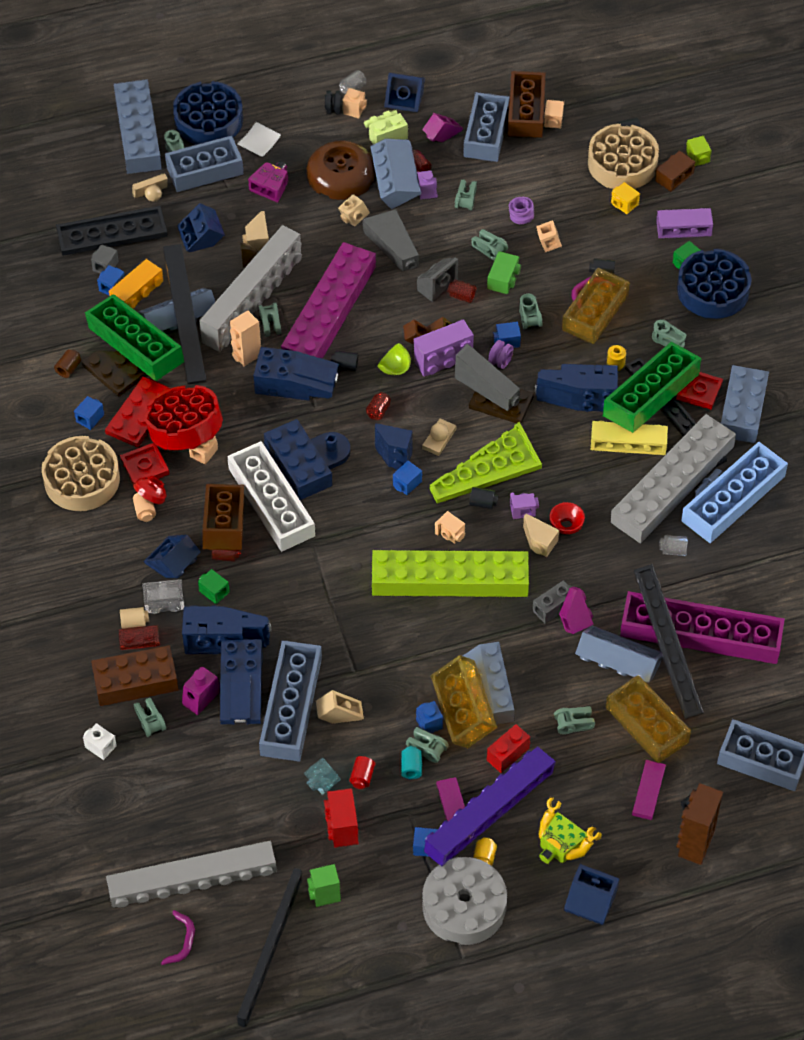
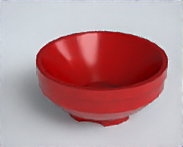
M154 476L139 478L134 483L135 491L143 498L155 504L164 503L167 495L164 483Z
M560 503L550 512L551 526L558 529L561 534H574L584 524V512L574 503ZM563 521H570L572 526L566 528L561 523Z

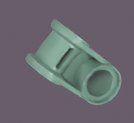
M532 294L522 295L519 312L523 329L536 325L542 327V316L535 296Z

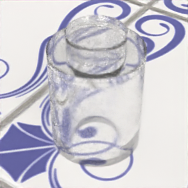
M356 70L340 81L341 91L346 94L349 88L358 90L366 85L367 82L364 74Z
M664 535V539L660 538L659 550H663V554L686 556L688 537Z

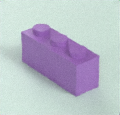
M711 208L659 210L657 212L658 238L712 236L713 220Z

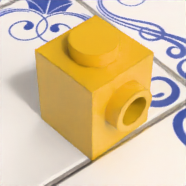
M624 182L613 189L611 203L628 214L639 205L640 193Z

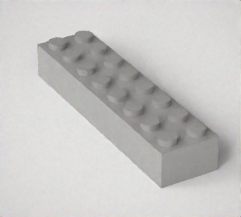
M282 225L200 319L203 344L218 352H221L224 347L229 345L232 339L230 321L246 311H249L251 314L258 311V305H261L265 299L270 297L275 287H278L282 279L290 274L293 266L300 262L302 254L299 233Z
M705 414L612 509L611 523L641 544L734 447L736 433Z

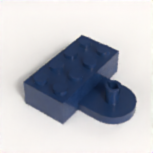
M298 419L264 433L265 448L299 500L333 486L330 469L345 463L350 456V442L344 435L337 432H327L310 439Z

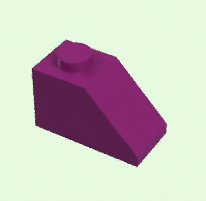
M433 113L422 130L427 134L426 137L429 140L444 142L461 132L463 128L453 118Z

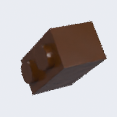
M678 151L675 155H671L664 164H660L657 167L655 181L671 192L694 174L695 161L683 152Z

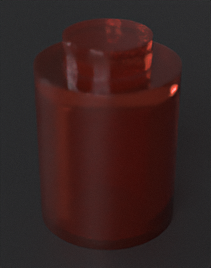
M412 150L417 175L418 172L430 171L432 165L419 150Z
M454 280V282H450L448 292L450 297L472 303L477 287Z
M212 550V560L236 562V559L240 558L241 550Z

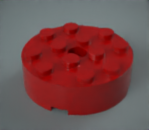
M185 385L178 386L160 393L147 405L148 410L144 413V419L151 440L165 450L195 449L208 440H212L223 422L217 396L212 390L199 385H195V388H186Z

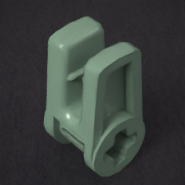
M169 130L165 133L164 139L167 152L184 148L177 131Z
M461 179L459 190L456 194L455 208L463 207L469 208L471 211L473 210L477 189L476 181L471 182L469 192H466V181Z
M484 229L479 232V237L474 236L472 238V246L491 260H495L498 251L505 252L508 249V244L504 239Z
M273 303L270 306L258 305L265 337L270 336L269 321L273 322L276 335H281L277 303Z
M657 320L654 323V331L652 333L654 342L665 347L670 342H673L684 348V341L687 336L685 333L665 320Z
M151 697L146 699V707L150 716L145 714V710L141 707L140 703L134 704L135 712L147 737L152 736L151 733L158 730H166L165 722Z
M591 707L561 708L556 710L554 718L558 721V733L569 734L593 729L595 720L590 718L592 715Z
M418 727L414 730L415 739L409 737L406 741L407 747H417L421 750L422 756L433 763H438L442 752L446 751L449 747V744L443 738Z

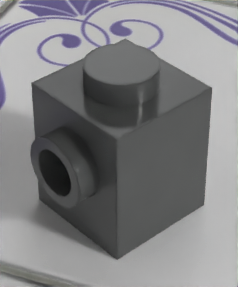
M100 245L98 250L93 253L91 259L93 271L99 274L105 271L109 265L115 268L119 262L117 250L104 245Z

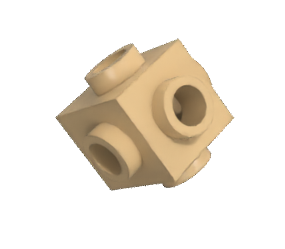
M354 194L338 207L341 219L346 224L349 222L354 227L370 213L364 202Z

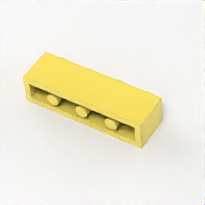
M593 421L591 450L666 455L668 426L643 424L632 433L614 422Z

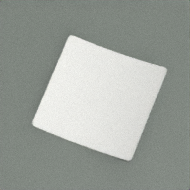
M256 122L246 136L238 142V145L263 157L281 135Z

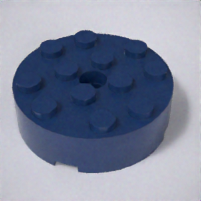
M211 81V84H201V82L184 88L175 98L173 113L176 130L183 139L194 145L229 136L234 138L242 128L243 109L241 98L232 87L224 83Z
M726 250L697 251L688 256L680 267L677 284L678 297L688 310L703 318L718 319L732 316L739 312L748 301L751 286L749 267L739 256Z

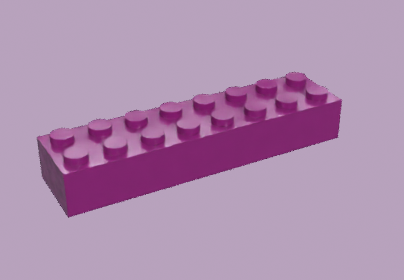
M344 242L342 243L281 345L282 350L298 351L323 359L376 268V253Z
M628 591L620 637L658 643L642 594ZM665 598L682 648L777 664L784 618Z

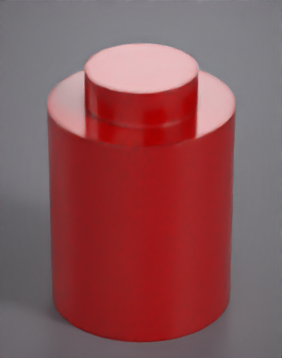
M365 756L356 757L350 777V783L353 787L357 789L369 787L375 767V762L371 758Z

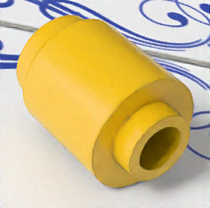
M614 345L608 349L607 365H617L618 371H620L625 366L626 350L622 346Z
M490 838L478 840L473 858L482 860L492 866L497 848L496 843Z

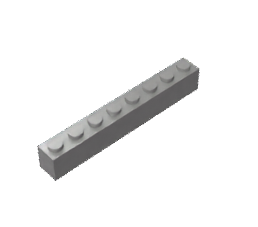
M271 841L108 875L106 879L112 907H125L131 903H144L149 901V899L167 898L172 894H186L195 889L204 890L218 884L227 885L232 881H246L255 876H269L277 872Z

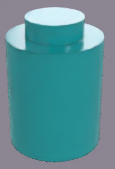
M409 746L402 751L401 775L406 779H417L422 776V752L414 746Z

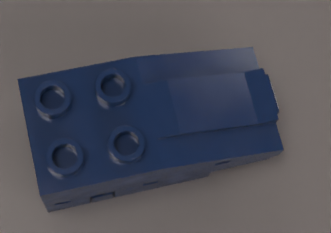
M260 347L254 372L255 394L268 396L270 394V396L310 401V396L330 399L338 378V363L298 351Z
M561 364V370L541 369L538 372L537 385H535L537 400L577 411H603L604 400L618 388L617 365Z
M196 605L184 607L182 636L185 654H221L222 640H262V647L269 645L271 624L268 617L216 605L209 607H199Z
M222 640L220 724L234 725L235 722L246 723V721L247 725L261 724L262 640Z

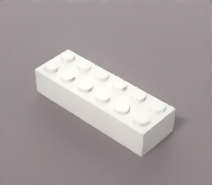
M262 441L228 456L230 472L239 485H244L245 496L281 552L315 537V523Z

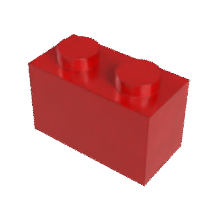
M515 724L487 749V761L502 773L530 749V736Z

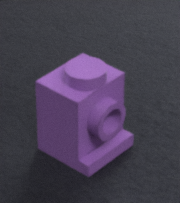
M432 171L418 172L421 189L420 199L437 198L436 177L433 178Z
M514 492L510 493V508L513 519L524 518L525 514L532 517L536 516L539 501L538 497H534V493H523L520 495H514Z

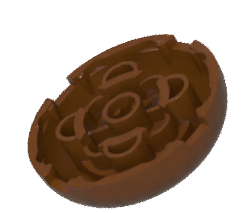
M333 141L322 145L311 155L307 164V180L310 186L318 194H325L330 199L347 200L353 194L358 197L369 190V186L376 178L371 154L361 145L350 141Z

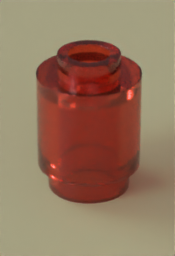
M379 392L374 395L366 408L369 418L373 420L382 419L390 406L391 399L387 394Z

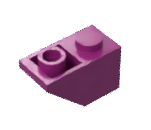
M577 587L569 588L559 613L565 631L571 634L594 625L592 621L593 614L587 608L585 602L586 595L583 590Z

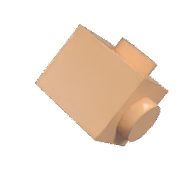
M349 88L343 98V114L359 118L367 105L365 92Z
M547 100L544 127L561 129L563 101Z

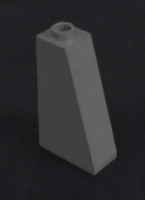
M396 209L363 219V232L401 271L419 267V254Z
M467 344L456 355L455 379L506 411H509L513 406H517L520 401V388L475 349Z

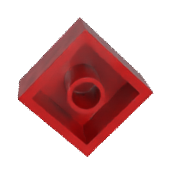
M352 788L327 792L328 800H324L328 826V839L333 840L334 848L357 845L358 824Z

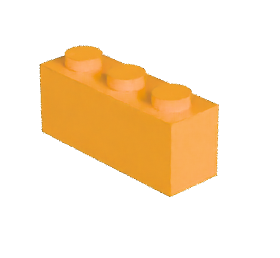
M145 259L111 288L109 295H116L131 308H134L138 302L146 298L152 290L162 284V269L148 259Z

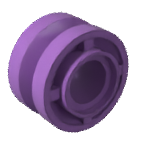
M517 197L511 200L509 203L510 219L516 224L529 223L534 218L533 201L527 197Z
M498 340L491 348L488 361L492 365L497 363L498 368L504 369L512 358L514 347L510 344L505 345L504 341Z

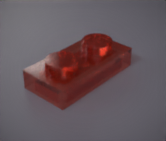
M158 625L119 629L120 650L160 646Z

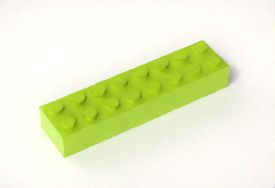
M373 550L372 596L528 597V551Z

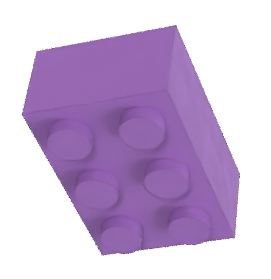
M464 319L414 338V362L423 377L455 365L456 355L467 344L473 348L474 335Z

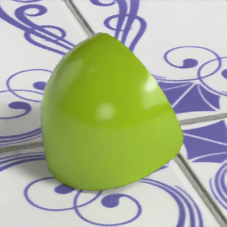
M398 343L389 350L377 367L388 375L403 374L410 367V354Z

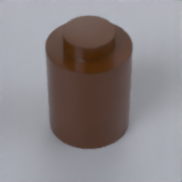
M66 350L54 366L56 373L61 377L69 378L81 362L80 354L76 350Z

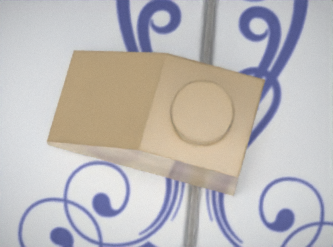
M261 211L245 227L246 234L242 235L243 243L253 246L257 251H260L269 241L264 211Z
M525 514L523 527L530 549L536 554L547 557L559 540V530Z
M332 690L316 700L319 719L330 723L364 719L361 701Z

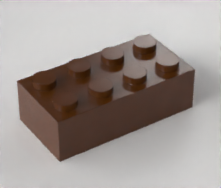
M511 71L508 136L542 138L546 73Z
M206 484L202 530L203 549L242 550L244 485Z
M170 645L91 661L100 706L179 691Z
M699 783L697 790H692L689 805L685 807L682 815L681 830L676 848H679L678 857L702 865L716 830L723 796L722 791Z

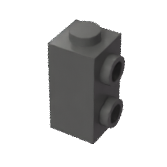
M564 580L533 600V612L544 624L559 615L569 588L572 587Z

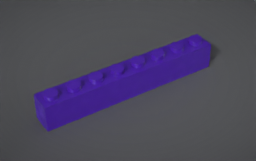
M538 746L533 751H528L520 762L513 763L508 772L500 774L491 786L487 785L477 798L473 797L468 802L465 808L458 809L452 819L444 821L435 833L431 832L425 839L424 852L435 862L443 866L553 773L556 761Z

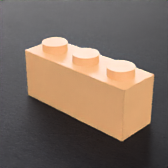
M249 311L230 321L231 345L233 347L232 356L235 361L240 362L243 366L258 358L261 347L259 321Z

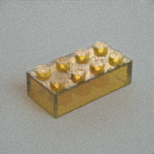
M597 268L564 314L562 330L595 344L628 297L630 282Z
M459 655L430 675L452 743L469 748L497 728L474 660Z
M639 675L607 696L606 709L657 763L662 762L689 743L691 730Z

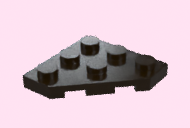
M95 351L82 361V366L118 397L136 385L142 377L148 376L118 351Z

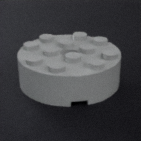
M458 857L450 859L443 866L439 864L428 875L423 887V915L430 929L443 940L457 942L459 945L480 943L494 935L503 923L507 906L506 885L497 870L488 863L476 858Z

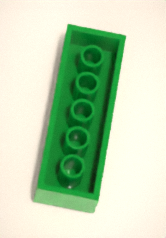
M112 294L85 312L90 330L155 381L185 362L182 348L178 343L116 295Z
M670 342L604 400L603 416L634 433L699 375L701 357Z

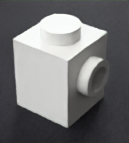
M97 723L92 728H89L83 737L85 748L103 760L117 746L115 736Z

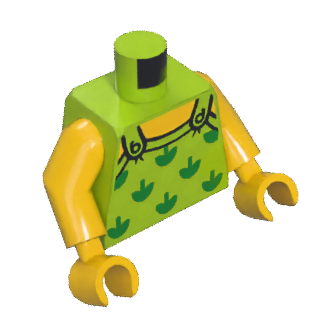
M553 798L548 799L547 807L549 809L545 811L539 828L540 846L544 849L539 855L540 859L549 864L553 858L564 863L567 860L584 857L592 847L593 841L601 839L602 834L598 832L593 837L592 834L596 830L595 827H590L586 833L559 812L555 814L554 811L561 807V802L558 801L556 807L553 808L551 806Z

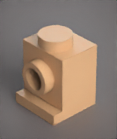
M553 220L536 226L545 252L562 247Z
M214 436L212 440H208L195 449H189L190 457L206 465L218 450L216 437Z
M447 511L435 522V534L437 536L441 534L443 538L455 544L457 541L460 542L465 536V523Z

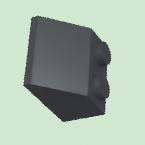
M456 257L446 258L433 264L427 272L422 273L418 277L417 291L434 302L458 282V259Z

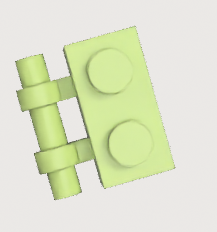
M396 110L386 111L383 115L372 116L369 120L364 121L365 127H369V139L373 145L383 139H408V124Z

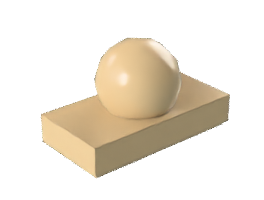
M166 174L133 184L134 198L145 195L149 201H158L162 196L161 189L167 188Z
M439 419L431 427L430 434L423 443L422 449L439 456L456 431V425Z

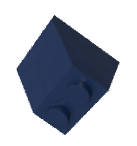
M389 73L384 107L418 112L423 96L425 78Z
M376 423L375 449L388 467L398 470L407 461H410L412 456V431Z
M188 535L168 536L143 562L165 578H179L185 572L184 569L197 560V556L201 551Z

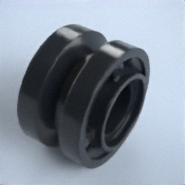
M327 90L325 95L326 114L331 115L332 111H335L336 115H340L343 103L341 90H336L335 94L331 90Z

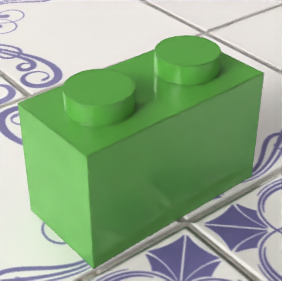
M498 251L488 275L487 289L504 294L509 293L510 288H513L515 285V275L520 273L521 264H519V256Z
M335 864L310 870V878L307 879L310 900L315 901L316 907L340 902V882Z

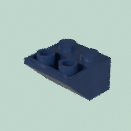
M200 203L177 225L187 252L213 247L225 235L215 209Z
M580 864L572 881L564 911L604 925L618 890L619 878Z

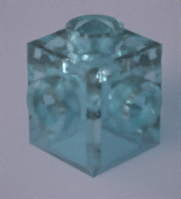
M323 757L304 772L309 779L306 783L313 791L317 789L321 795L341 780Z

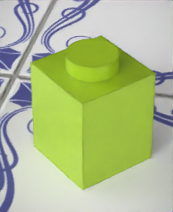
M704 136L687 140L686 153L688 157L695 161V166L709 163L711 149Z

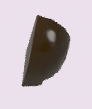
M240 243L242 265L246 267L258 252L253 246L247 243Z

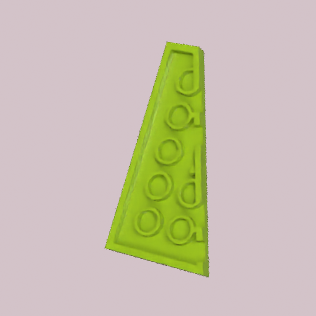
M518 422L509 432H504L499 439L491 441L471 455L470 459L465 463H460L455 470L444 474L430 484V491L438 504L470 493L472 487L485 488L542 469V463L522 425Z

